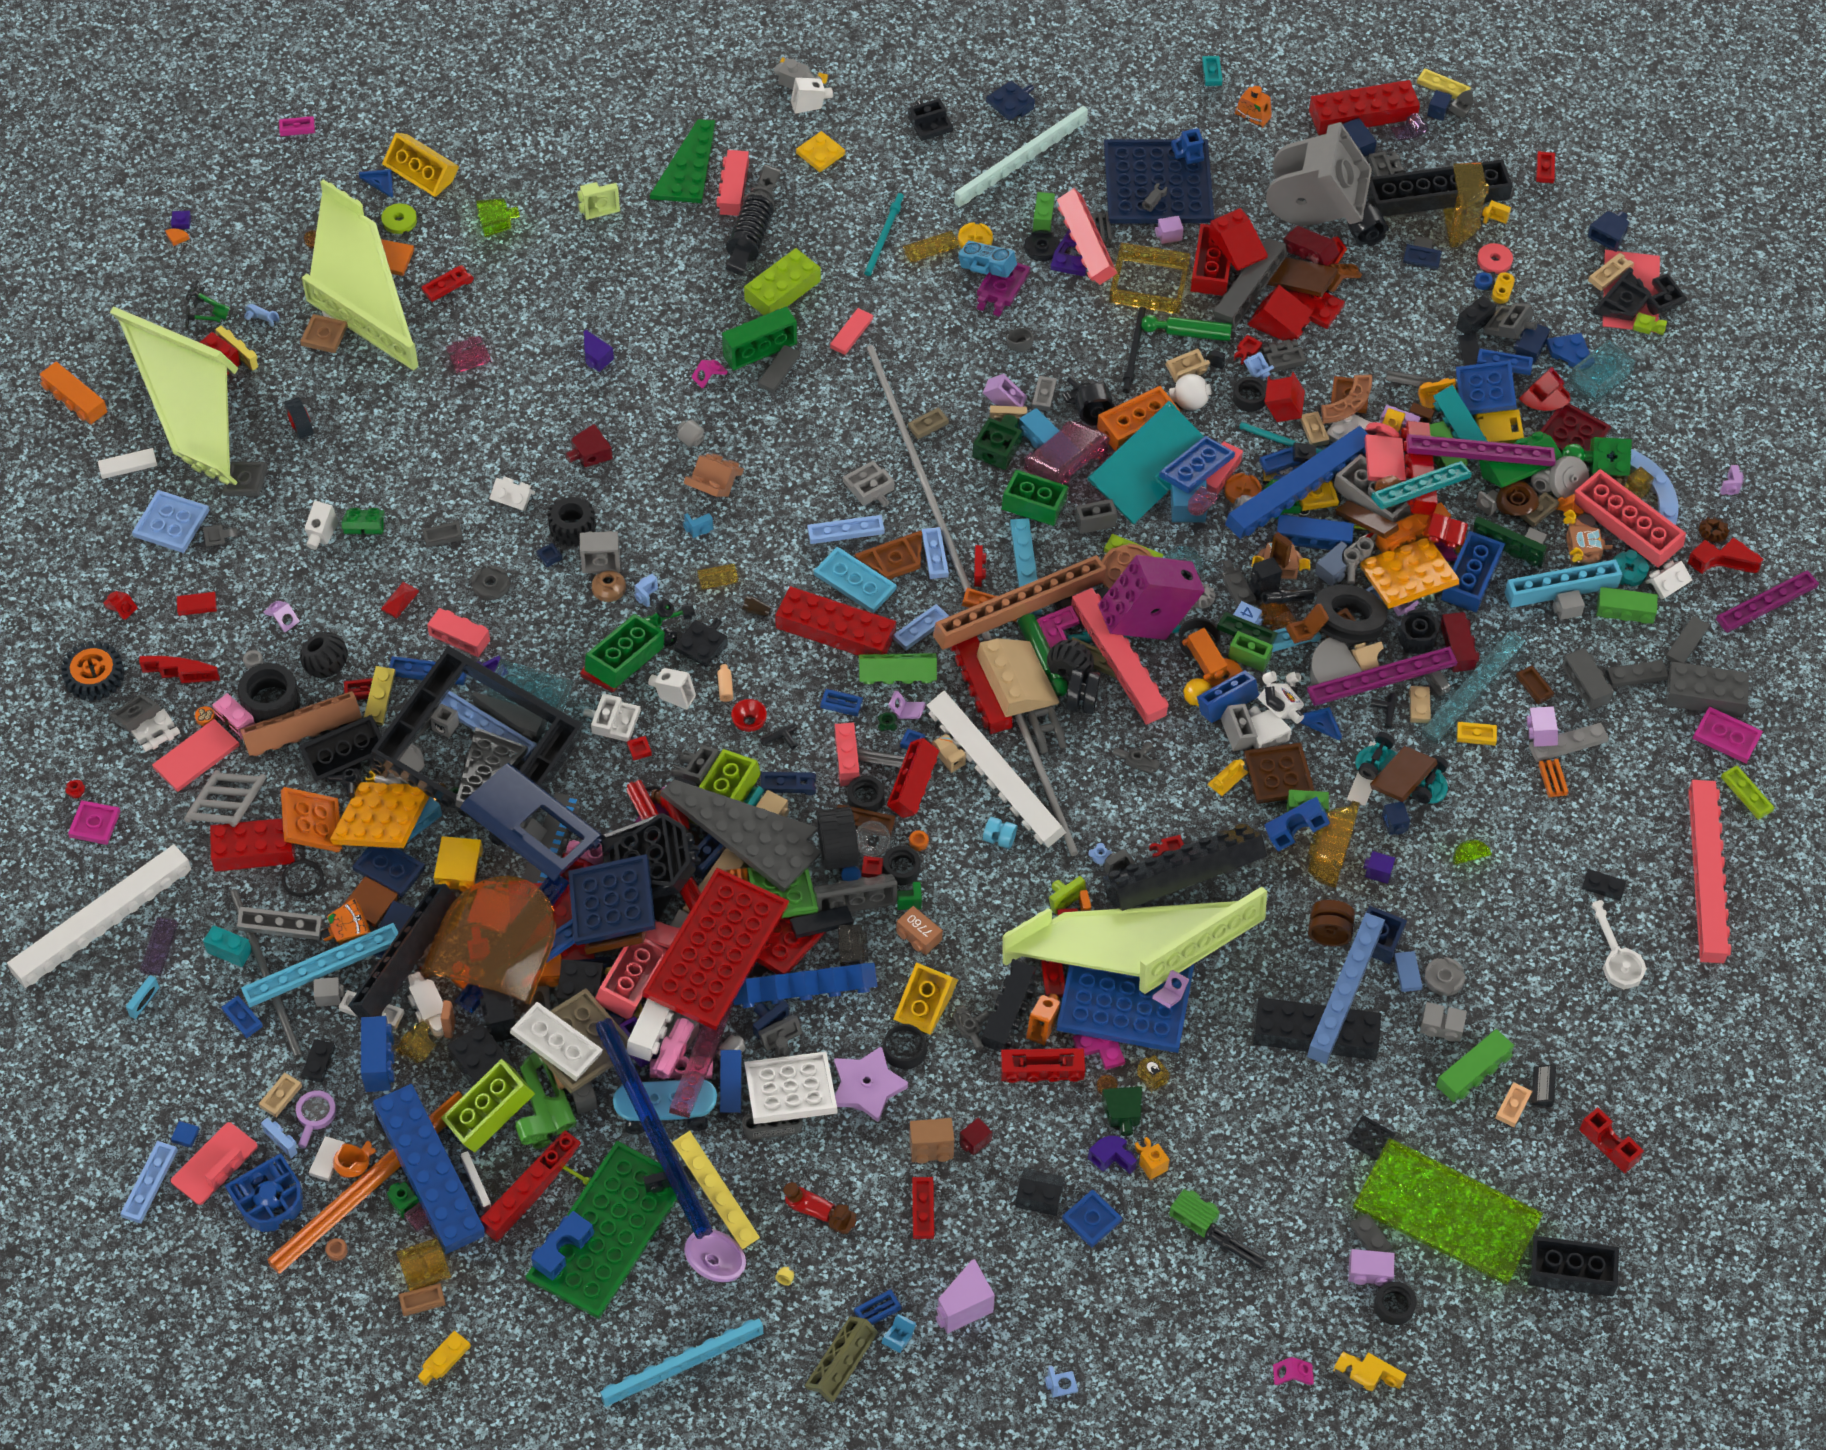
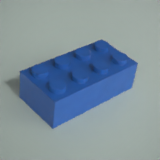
M1469 531L1452 568L1459 578V585L1444 589L1441 600L1477 613L1502 557L1505 543Z

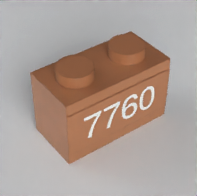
M914 906L901 916L896 923L897 934L902 939H907L916 951H921L925 955L942 941L943 930Z

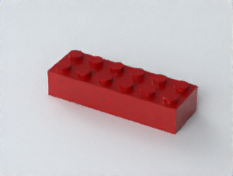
M1405 80L1311 96L1309 113L1319 136L1327 133L1328 125L1339 122L1344 124L1357 118L1363 122L1366 128L1415 120L1418 118L1420 103L1411 81Z
M791 586L775 615L776 629L858 656L887 654L894 640L893 635L896 633L895 620Z

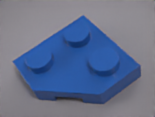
M1582 333L1547 339L1546 345L1552 358L1557 360L1560 358L1568 362V365L1573 368L1592 365L1593 360Z

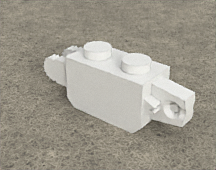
M420 972L409 975L410 995L407 997L411 1007L415 1006L417 1009L415 1015L419 1024L423 1023L425 1029L430 1028L434 1037H444L441 1023L443 1001L434 982L429 979L424 980Z

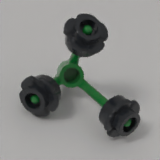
M663 599L657 603L656 613L643 619L661 629L660 626L663 620L683 615L685 620H692L695 611L693 604L689 605L686 602V604L681 605L682 611L672 613L674 611L673 604L669 600ZM668 628L664 630L663 646L665 647L668 645L672 646L677 641V632Z

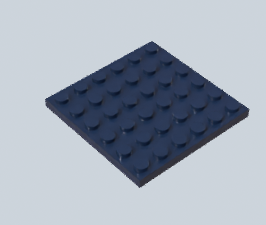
M1104 139L1107 210L1110 224L1158 223V219L1179 216L1181 223H1210V221L1214 220L1208 139H1203L1204 161L1188 165L1184 157L1176 159L1171 146V142L1175 139ZM1157 183L1160 184L1159 190L1167 187L1166 196L1161 197V200L1151 212L1142 207V203L1154 190V186Z

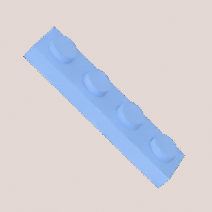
M882 515L807 525L810 544L885 534Z
M160 1141L156 1142L120 1213L122 1218L142 1223L178 1151L177 1147Z

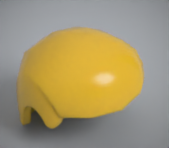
M1195 678L1187 682L1183 690L1185 701L1190 705L1199 707L1197 696L1212 688L1210 683L1201 678Z

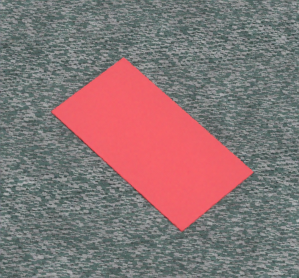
M1605 250L1604 264L1617 254L1622 253L1625 259L1634 262L1633 274L1637 279L1640 278L1644 287L1652 294L1651 296L1658 294V291L1652 285V280L1660 276V256ZM1621 276L1604 289L1603 298ZM1647 303L1639 312L1656 317V322L1659 320V314L1652 315L1649 312ZM1637 315L1632 321L1603 316L1602 327L1633 330Z

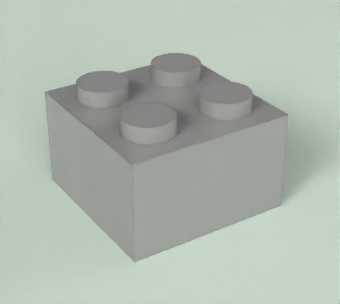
M618 531L580 533L582 573H600L607 570L620 572Z

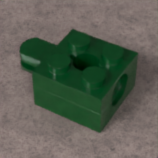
M1005 415L1000 422L988 418L973 443L972 457L1006 470L1022 441V430L1017 429L1018 419L1013 415Z

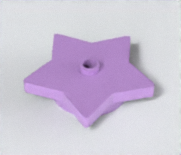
M882 1047L874 1050L861 1060L834 1059V1065L841 1082L835 1094L837 1107H853L864 1111L878 1122L888 1099L908 1088L907 1081L888 1069Z

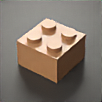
M952 1118L910 1121L909 1142L912 1162L922 1164L934 1160L945 1162L953 1159L954 1133Z

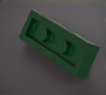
M1224 612L1217 625V630L1234 637L1237 631L1271 645L1274 644L1278 634L1228 612Z

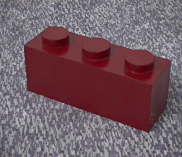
M1296 226L1283 238L1286 249L1290 254L1297 255L1316 264L1326 266L1339 255L1335 240L1300 226Z
M1465 612L1442 614L1440 628L1445 647H1451L1458 662L1456 666L1451 667L1452 672L1475 670L1480 657L1478 650L1475 651V637L1470 633V620L1466 618Z

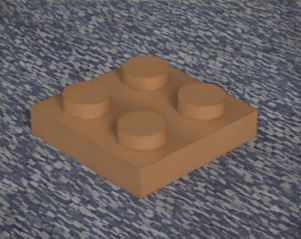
M313 314L300 340L301 346L336 353L348 327L347 321Z

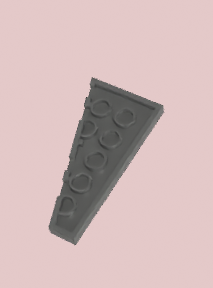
M475 727L455 806L460 808L474 791L506 763H510L515 767L527 754L528 746Z

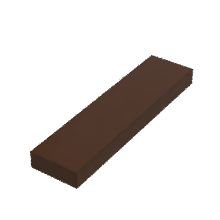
M1350 500L1335 509L1336 515L1384 539L1399 530L1398 524Z

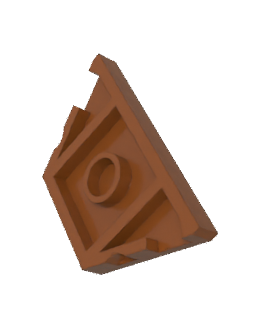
M920 530L856 553L855 558L888 580L918 570L921 567L922 531Z

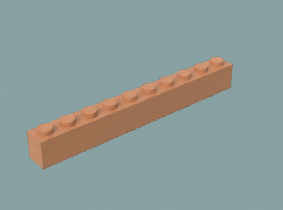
M1095 555L936 622L933 637L942 650L1103 583L1107 568L1099 557Z

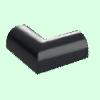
M1667 273L1652 280V285L1658 291V294L1648 297L1647 307L1652 315H1657L1684 304L1688 298Z

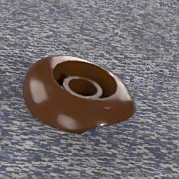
M1517 481L1500 488L1496 496V505L1503 514L1521 516L1534 512L1539 506V498L1536 491L1530 485L1523 481Z

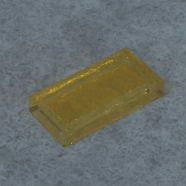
M734 563L697 571L701 590L738 582Z

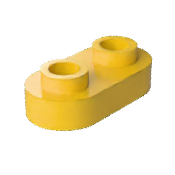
M1504 272L1497 276L1491 295L1494 302L1499 304L1508 302L1515 282L1512 274Z

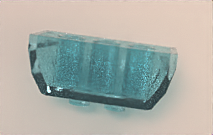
M504 659L499 660L495 671L496 674L562 712L574 684L573 680ZM488 688L487 696L518 705L493 689Z

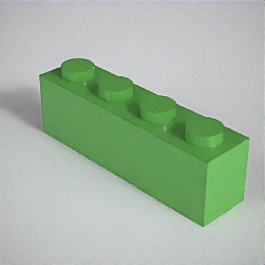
M936 653L859 655V682H863V684H874L876 681H883L884 684H893L894 681H902L904 684H911L913 681L932 683L933 680H937Z
M1495 1029L1440 1075L1436 1087L1453 1103L1459 1098L1463 1100L1473 1086L1477 1088L1484 1081L1485 1076L1494 1074L1499 1068L1498 1065L1502 1062L1507 1063L1512 1058L1514 1044L1499 1030Z

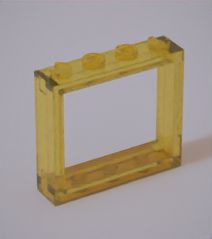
M1121 242L1115 266L1118 274L1113 276L1109 302L1180 314L1191 254ZM1123 261L1183 270L1177 299L1117 289Z

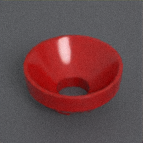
M744 699L735 704L731 717L738 729L752 732L760 729L765 724L767 711L765 706L758 700ZM747 717L755 719V722L748 725L744 723V720Z

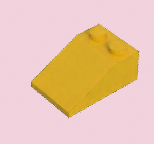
M916 962L893 1020L913 1025L920 1031L931 1035L951 999L958 979Z

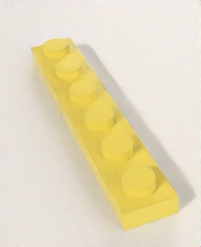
M691 1131L673 1141V1146L741 1249L743 1250L760 1238Z

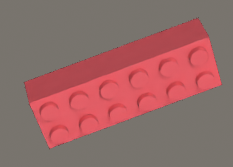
M1601 469L1575 490L1574 503L1579 508L1583 509L1586 514L1593 516L1599 524L1659 568L1684 546L1686 532Z

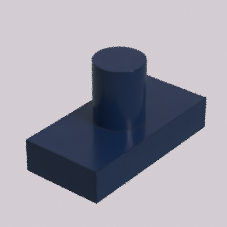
M783 1000L770 1010L762 1002L757 1004L754 1012L760 1019L753 1024V1034L760 1039L758 1031L789 1016V1005Z

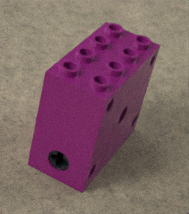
M1136 555L1098 603V606L1110 634L1166 640L1205 590L1192 561Z

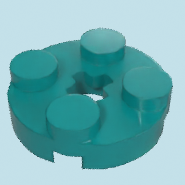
M1628 550L1627 552L1617 554L1613 558V560L1616 559L1622 572L1619 584L1624 585L1625 583L1634 587L1645 581L1649 565L1636 551ZM1626 567H1631L1633 571L1626 570Z

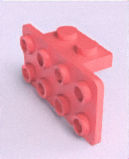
M227 1122L171 1178V1183L197 1205H202L258 1148V1145L231 1122Z

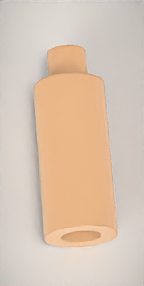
M722 664L717 672L719 698L723 702H729L734 698L731 670L728 669V665Z

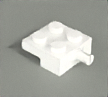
M602 694L597 710L585 708L583 716L593 718L591 723L592 734L627 742L631 739L641 707L624 703L620 697Z

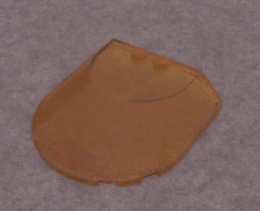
M497 876L474 884L456 898L447 910L420 974L427 978L429 975H437L489 988L530 1004L551 952L556 934L554 910L549 899L532 882L519 877Z

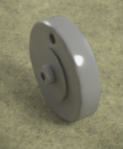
M1564 456L1559 458L1555 465L1552 466L1549 476L1550 487L1557 498H1566L1573 495L1575 490L1589 479L1588 468L1578 457Z

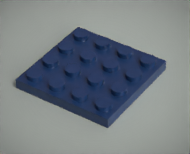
M647 854L568 871L573 933L576 946L656 929L649 858Z

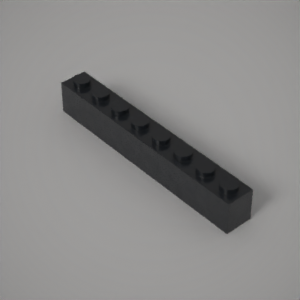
M436 884L430 887L349 1003L348 1007L360 1020L361 1017L382 1016L383 1010L391 1003L392 997L402 987L403 981L413 971L415 964L424 955L428 945L434 941L439 929L444 926L448 916L455 910L459 899L446 884Z

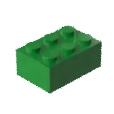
M1015 470L1003 493L1001 509L1054 526L1066 503L1068 486Z

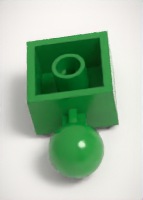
M1594 437L1591 439L1590 451H1584L1583 447L1578 444H1569L1563 449L1562 455L1563 457L1575 456L1583 462H1589V476H1593L1601 469L1612 478H1627L1630 476L1632 439ZM1609 454H1612V456L1614 457V460H1612L1611 462L1610 459L1607 458Z

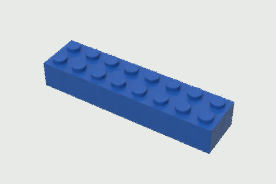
M409 1084L374 1100L373 1108L445 1255L483 1238L484 1227L413 1085Z

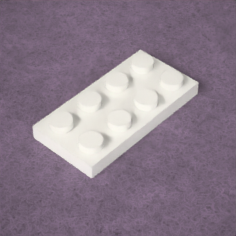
M538 1002L530 1008L510 1031L513 1036L575 1081L582 1076L603 1051V1049Z

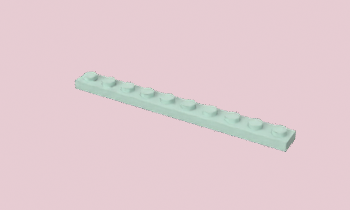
M1084 106L1080 107L955 191L954 204L961 207L969 203L975 196L982 194L990 186H994L999 180L1007 177L1014 170L1019 169L1027 161L1034 159L1039 153L1046 151L1054 143H1058L1064 136L1071 134L1079 126H1083L1087 122L1088 109Z

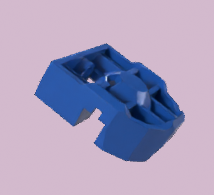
M281 1153L225 1185L228 1194L250 1227L261 1232L278 1230L280 1228L279 1224L283 1223L284 1219H290L292 1222L303 1209L301 1184ZM294 1181H295V1183H296L295 1185H293L292 1187H290V1188L284 1190L285 1187L291 1185V1184L294 1183ZM277 1192L281 1193L279 1200L276 1198ZM256 1205V1207L253 1208L252 1210H250V1211H248V1212H245V1210H247V1209L251 1208L252 1206ZM282 1206L285 1212L275 1217L272 1213L275 1211L274 1208Z

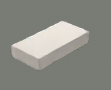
M325 1136L310 1168L309 1176L329 1182L335 1170L333 1158L345 1142Z

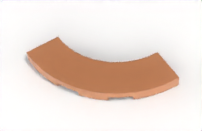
M1354 375L1353 387L1345 399L1332 404L1321 405L1323 424L1344 420L1359 411L1370 395L1372 375Z

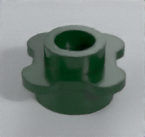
M889 712L880 714L878 716V729L880 731H895L897 729L895 724L897 716Z

